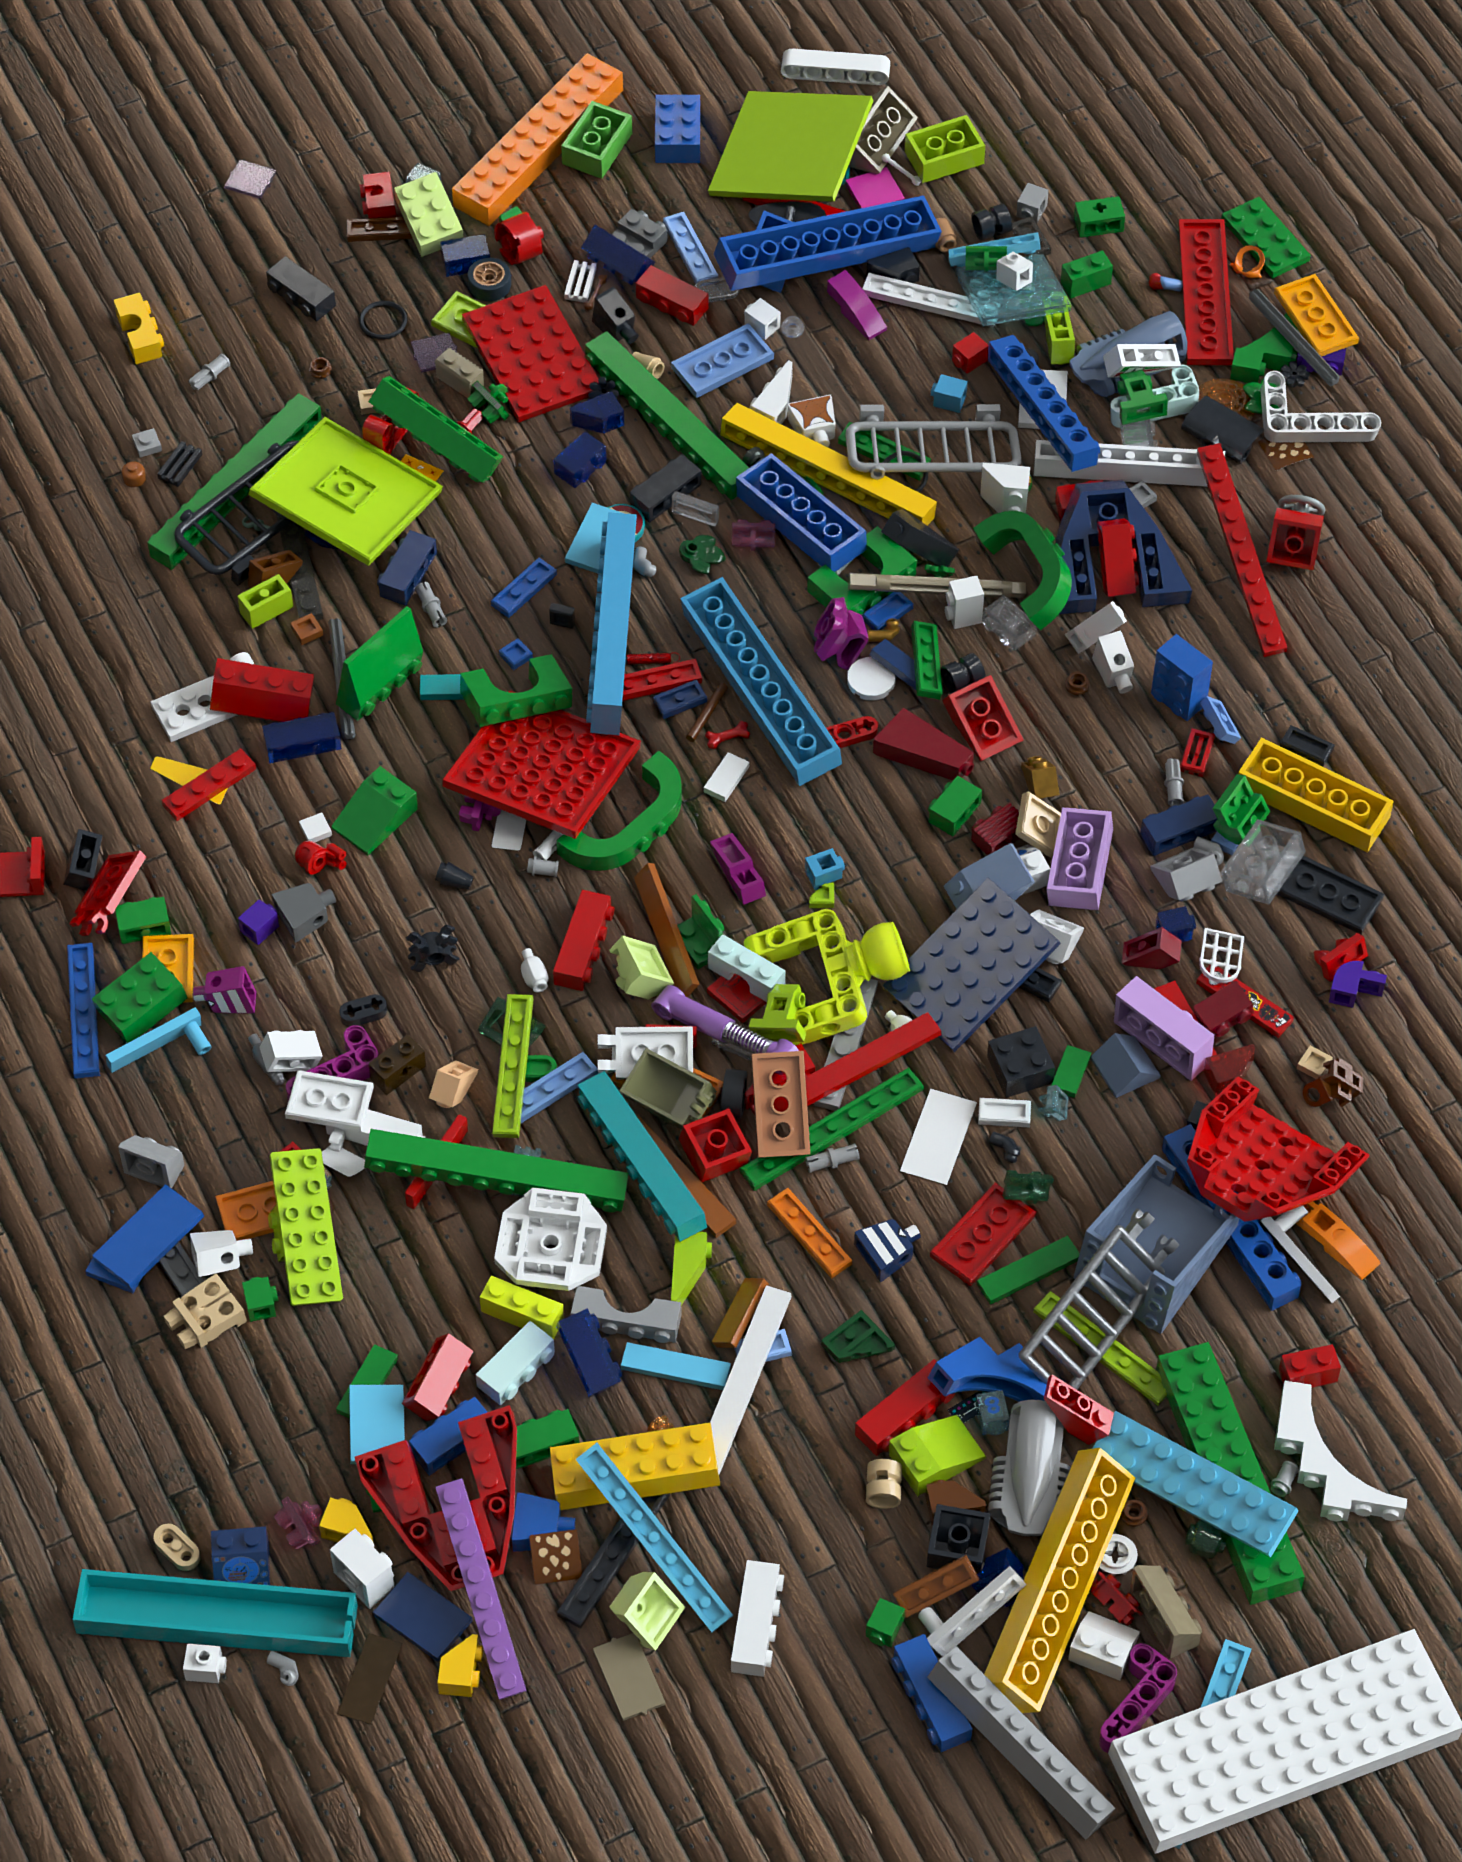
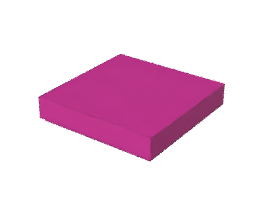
M887 167L883 168L879 174L869 172L846 180V187L859 209L905 199Z

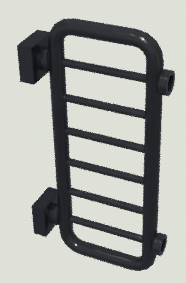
M289 441L283 446L274 443L267 451L269 456L196 512L193 513L190 509H187L180 516L182 522L176 527L174 532L175 541L206 572L221 575L232 569L231 581L239 586L248 579L249 561L254 559L250 554L293 522L270 508L281 519L267 529L233 495L244 486L250 489L253 486L250 483L263 472L266 474L268 472L267 469L284 457L299 441ZM229 499L263 533L253 541H247L215 508ZM210 512L246 545L233 556L197 523ZM194 526L228 560L217 566L211 564L185 539L184 532Z

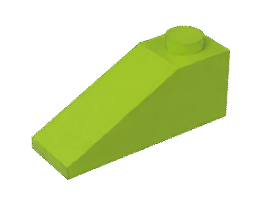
M1066 300L1043 302L1051 364L1059 365L1070 363V360L1074 358L1075 338Z
M698 1232L681 1242L675 1236L671 1301L683 1304L705 1270L706 1258L712 1257V1242H707V1232Z

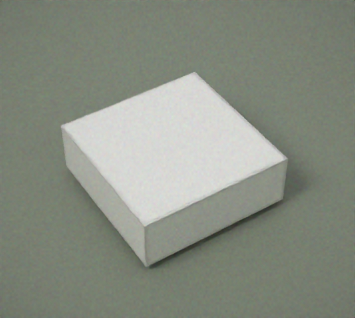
M323 813L299 821L307 841L317 842L332 836V831Z

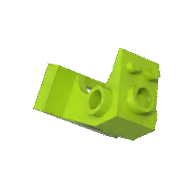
M776 984L772 991L767 994V1005L763 1019L751 1018L749 1029L753 1033H757V1035L772 1041L786 1039L790 1042H804L806 1032L799 1020H794L796 1011L805 1008V995L801 992L800 985Z

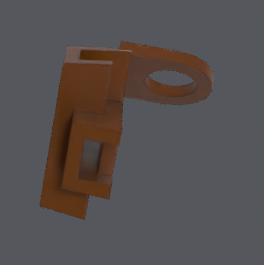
M1337 1058L1323 1063V1067L1328 1069V1074L1318 1077V1079L1308 1083L1303 1088V1098L1310 1106L1318 1107L1337 1098L1339 1106L1343 1107L1351 1102V1097L1356 1098L1363 1093V1077L1352 1070V1065L1341 1058ZM1310 1088L1318 1090L1320 1094L1318 1101L1310 1098Z

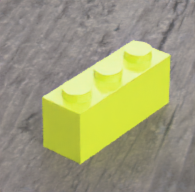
M494 1276L490 1277L480 1295L481 1312L520 1328H523L531 1321L553 1339L564 1320L563 1304Z

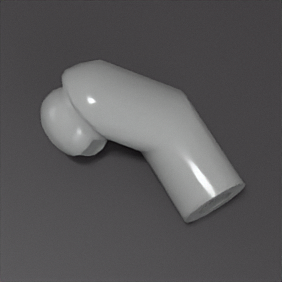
M637 547L633 560L634 570L643 576H654L656 566L646 559L647 549Z
M1199 836L1196 838L1194 848L1213 853L1217 865H1220L1224 860L1220 845Z
M271 1651L267 1658V1664L279 1668L280 1681L284 1685H294L299 1677L296 1662L284 1655Z

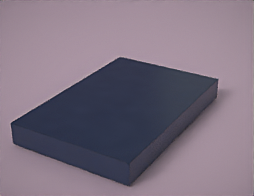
M409 1572L404 1575L373 1612L374 1617L437 1662L473 1621L470 1615Z

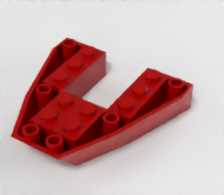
M510 1405L458 1422L480 1494V1498L470 1501V1505L492 1578L504 1574L514 1518L517 1426ZM407 1440L355 1456L361 1482L409 1549L450 1591L465 1587L443 1511L430 1513L414 1455Z

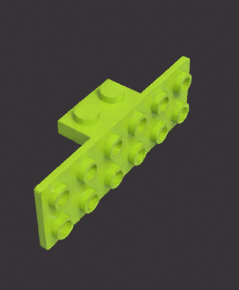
M318 1148L272 1152L269 1157L276 1205L268 1215V1223L270 1229L274 1231V1238L272 1239L273 1253L277 1254L278 1262L285 1261L291 1305L340 1302L343 1299L322 1151Z

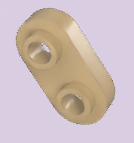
M163 1524L156 1529L154 1542L157 1549L178 1569L189 1571L199 1564L200 1553L198 1547L177 1526ZM167 1538L173 1539L171 1543H164ZM184 1556H191V1559L188 1561L182 1560Z

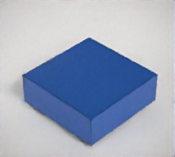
M519 638L499 650L500 657L513 670L533 658V653Z

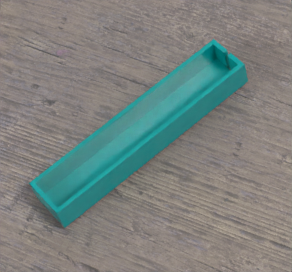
M82 1569L73 1623L77 1634L350 1657L358 1604L356 1593Z

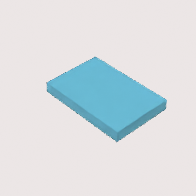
M592 503L568 550L565 563L600 574L598 571L601 537H606L601 536L602 523L607 522L608 512H622Z
M403 1385L349 1386L350 1464H356L355 1456L405 1440L404 1405H402L404 1400Z

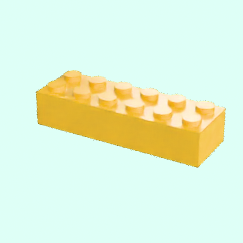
M1262 737L1238 772V774L1246 776L1253 793L1262 794L1266 804L1367 853L1391 816L1393 800Z
M711 1422L550 1447L556 1500L560 1502V1510L609 1503L576 1461L580 1455L595 1443L600 1445L641 1498L720 1486Z

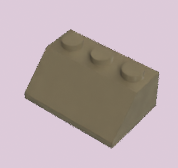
M1138 1565L1133 1568L1129 1591L1140 1603V1610L1169 1659L1199 1646L1202 1634L1201 1626L1195 1618L1192 1619L1189 1615L1185 1599L1182 1596H1178L1174 1590L1175 1585L1170 1574H1165L1161 1566Z

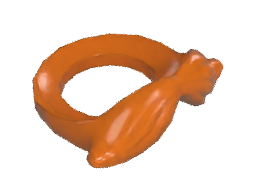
M1249 245L1241 248L1237 253L1235 262L1229 265L1237 274H1242L1247 278H1261L1260 271L1264 266L1265 256L1261 249ZM1247 251H1256L1260 256L1259 264L1252 268L1251 271L1243 272V255Z

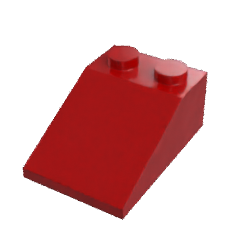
M991 675L948 695L942 700L953 723L980 762L1024 740Z

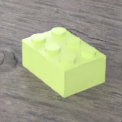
M436 172L394 188L395 200L421 257L463 241V229Z

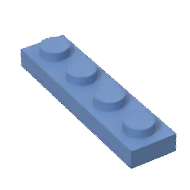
M584 1052L524 1089L521 1123L578 1088V1084L598 1074V1068Z

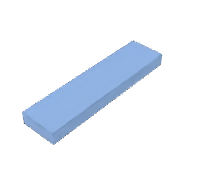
M681 212L663 218L667 232L696 286L699 287L718 281V274L685 213Z

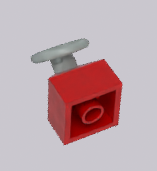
M1284 496L1279 500V508L1276 509L1266 562L1314 570L1324 519L1322 515L1325 513V507L1320 501L1308 496ZM1288 502H1297L1295 504H1286ZM1308 504H1310V505L1316 507L1317 509H1314V508H1312V507H1309Z

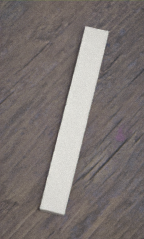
M767 1285L710 1421L719 1474L791 1300V1293Z

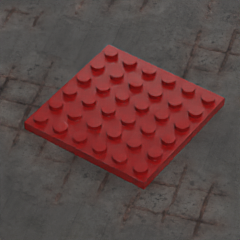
M563 710L482 726L443 778L442 787L576 839L640 749L641 741L622 733L620 735L590 733L591 723H586V719Z

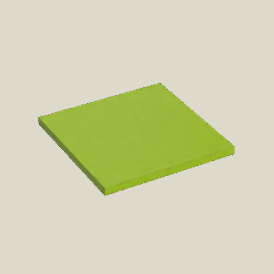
M748 91L709 186V195L834 202L873 104L872 96Z
M324 417L250 488L249 495L369 566L441 493L443 486L327 417Z

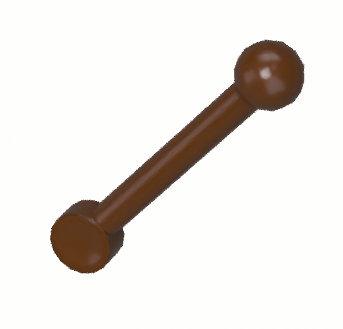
M601 274L598 276V284L589 302L585 303V310L590 311L593 309L595 297L602 284L607 282L606 275Z

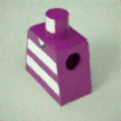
M244 966L208 972L206 974L205 986H194L193 988L194 1000L196 1002L208 1001L212 1011L215 1013H255L257 991Z

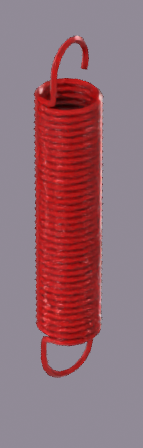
M671 653L626 655L627 664L671 663Z

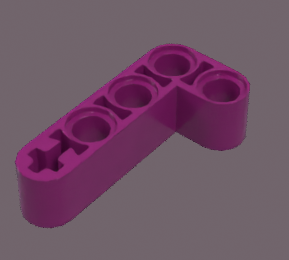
M353 1025L344 1032L346 1053L306 1072L364 1081L370 1078L369 1062L363 1061H372L378 1056V1051L365 1029L361 1026ZM295 1077L291 1078L286 1083V1093L288 1102L295 1081Z
M1136 1644L1131 1649L1129 1656V1671L1140 1682L1101 1727L1099 1745L1106 1753L1109 1752L1113 1740L1137 1732L1175 1686L1177 1677L1176 1666L1147 1644ZM1141 1657L1145 1658L1148 1662L1142 1664L1138 1663L1135 1659ZM1160 1674H1165L1170 1679L1161 1680L1157 1676ZM1149 1694L1153 1699L1144 1700L1140 1695ZM1132 1714L1136 1719L1127 1720L1123 1715ZM1118 1728V1735L1117 1737H1115L1114 1734L1117 1732Z

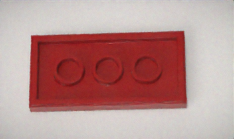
M995 1182L930 1251V1257L966 1284L972 1286L1034 1219L1036 1211Z

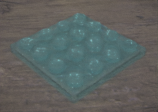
M1032 254L1024 257L1033 262L1032 282L1017 291L996 280L997 270L984 272V270H965V267L956 268V277L983 326L1071 311V302L1044 254Z

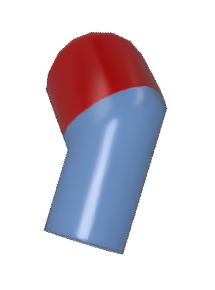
M1153 273L1149 276L1148 284L1152 289L1179 292L1182 289V280L1162 277L1158 273Z

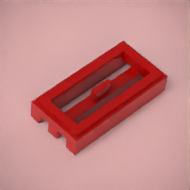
M1191 728L1180 764V772L1184 773L1187 770L1189 774L1194 775L1195 772L1199 773L1198 776L1200 777L1204 776L1215 734ZM1195 735L1200 736L1192 763L1187 764ZM1208 738L1201 766H1196L1204 739Z

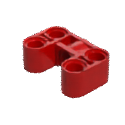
M409 389V390L412 391L414 394H416L417 396H419L418 392ZM372 414L369 415L362 429L364 440L389 455L408 431L405 428H399L394 425L392 419L386 414L381 418Z

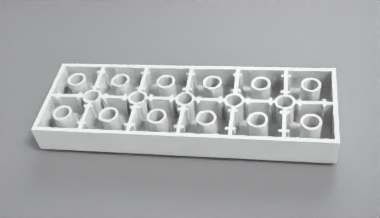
M1415 1629L1115 1739L1111 1743L1108 1754L1156 1854L1458 1740L1462 1733V1721Z

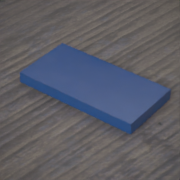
M165 1184L92 1257L94 1261L131 1289L204 1218V1214Z

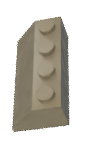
M889 86L872 96L873 104L849 163L851 168L879 174L887 164V162L882 161V155L887 153L891 158L904 139L905 134L908 133L918 118Z

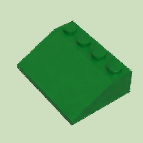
M406 606L343 662L336 705L357 721L364 715H370L380 701L384 702L390 696L393 689L396 687L400 688L405 683L407 677L411 673H417L422 666L423 649L411 608Z

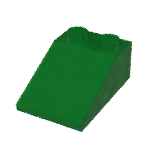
M379 766L362 782L331 828L363 853L369 855L418 810L417 793L383 767Z

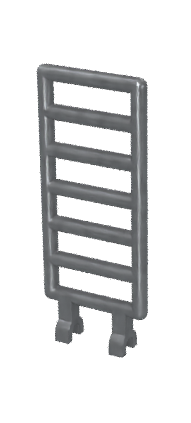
M1136 1209L1126 1228L1117 1225L1019 1352V1359L1042 1382L1047 1384L1050 1374L1031 1356L1040 1343L1074 1376L1068 1385L1078 1390L1143 1304L1151 1276L1143 1285L1110 1251L1119 1239L1152 1273L1156 1270L1163 1275L1165 1274L1164 1269L1160 1265L1169 1254L1178 1248L1179 1244L1174 1238L1170 1237L1168 1240L1165 1235L1161 1234L1156 1241V1247L1149 1254L1136 1241L1142 1230L1147 1228L1155 1219L1149 1212L1143 1214L1140 1209ZM1103 1260L1137 1293L1129 1305L1096 1274L1095 1270ZM1087 1281L1121 1313L1113 1326L1079 1293ZM1072 1301L1105 1334L1097 1347L1063 1314ZM1056 1322L1090 1355L1081 1368L1047 1335Z

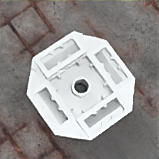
M532 1188L524 1194L523 1198L512 1204L502 1214L494 1257L495 1264L516 1285L565 1291L572 1290L599 1276L607 1224L591 1205L585 1194ZM548 1245H555L556 1247H555V1248H547L546 1246H548Z

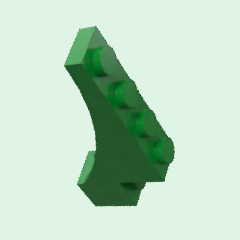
M1286 313L1284 317L1291 323V325L1297 331H1299L1293 323V321L1291 320V318L1289 317V315ZM1273 327L1268 333L1242 348L1236 347L1230 380L1258 383L1259 376H1264L1266 368L1281 371L1283 365L1289 367L1290 361H1296L1298 351L1294 350V347Z

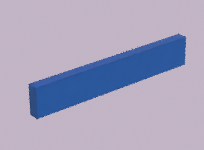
M93 943L67 945L74 1079L100 1076L97 1010L92 1001V998L96 995Z

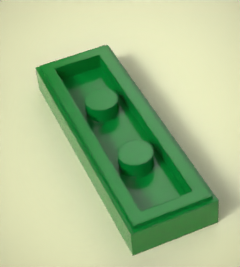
M374 1344L350 1385H383L398 1360V1354ZM348 1388L336 1411L338 1414L350 1419Z

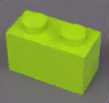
M279 574L237 596L240 614L252 629L293 608L291 589Z

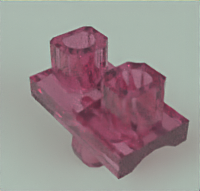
M737 520L736 523L732 522V546L750 547V551H755V547H775V524L771 523L770 520H761L759 523H749L747 520Z
M288 1496L281 1501L284 1507L274 1517L283 1529H286L293 1523L297 1527L286 1535L291 1546L298 1549L307 1543L315 1546L321 1542L311 1524L313 1527L320 1525L318 1519L322 1514L320 1506L317 1504L310 1506L308 1501H304L301 1504L302 1511L297 1502H292Z

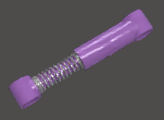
M667 985L651 1004L654 1012L665 1020L673 1018L687 1026H697L698 1031L723 1043L730 1042L741 1047V1049H745V1051L752 1052V1054L799 1051L792 1042L786 1039H780L778 1042L757 1035V1033H753V1031L746 1030V1028L736 1024L734 1019L686 997L680 989L673 985ZM781 1071L775 1072L779 1075H784V1073Z

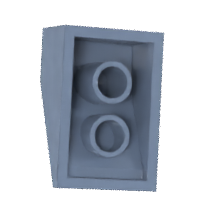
M1010 843L959 871L944 885V888L956 909H958L987 878L991 879L1014 901L1031 887L1035 881L1014 845Z

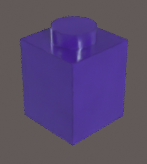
M260 899L238 917L240 932L257 945L262 943L279 927L277 910L271 904L266 905Z

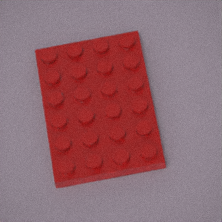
M546 285L462 314V320L498 385L504 384L508 388V392L505 393L508 397L507 403L518 423L589 398L588 394L593 391L589 388V385L592 382L598 383V376L590 362L584 357V351Z

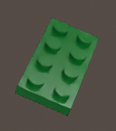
M1260 197L1222 213L1221 219H1224L1225 225L1244 247L1252 245L1262 250L1265 256L1263 269L1272 279L1310 261L1311 255ZM1253 250L1249 251V253L1259 263V254Z

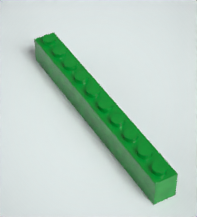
M607 331L585 344L584 357L599 372L600 376L605 377L608 382L614 381L616 384L614 389L618 390L619 395H623L632 408L637 409L648 423H652L657 428L662 437H666L677 451H681L687 459L701 470L703 476L716 485L721 494H725L730 500L736 498V477L749 469V467Z
M299 393L293 399H290L285 404V407L278 414L273 415L270 422L263 429H259L255 436L248 443L244 444L240 451L233 458L229 459L225 466L218 473H215L203 488L197 490L194 497L188 503L181 506L179 512L168 519L164 526L150 537L147 542L150 557L173 570L188 555L177 544L174 537L176 527L182 522L180 520L182 513L187 509H190L193 513L254 468L269 456L267 451L274 443L283 446L289 441H300L322 420L320 405ZM261 473L250 483L252 485L256 484L265 473ZM244 486L233 497L240 503L249 494L250 489ZM227 499L215 510L225 518L236 505ZM210 512L197 523L209 534L221 521ZM194 526L184 532L185 539L194 547L205 538Z
M370 1129L364 1168H369L373 1172L380 1173L386 1171L401 1177L415 1176L421 1177L425 1181H444L453 1186L468 1185L478 1190H497L506 1195L513 1193L524 1195L532 1188L582 1193L586 1195L593 1207L601 1208L606 1212H622L629 1174L627 1172L377 1129Z

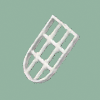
M1205 928L1201 956L1199 958L1200 970L1204 976L1217 983H1227L1236 979L1241 970L1244 936ZM1207 934L1215 935L1212 945L1205 943ZM1219 936L1228 938L1226 948L1218 946ZM1232 939L1240 941L1239 951L1231 949ZM1205 947L1213 949L1212 959L1210 960L1203 959ZM1218 951L1227 952L1224 963L1216 962ZM1232 953L1239 955L1237 966L1229 964L1230 954L1232 955ZM1203 963L1211 964L1210 973L1205 969ZM1215 967H1225L1223 978L1214 976ZM1228 970H1237L1234 975L1228 977Z

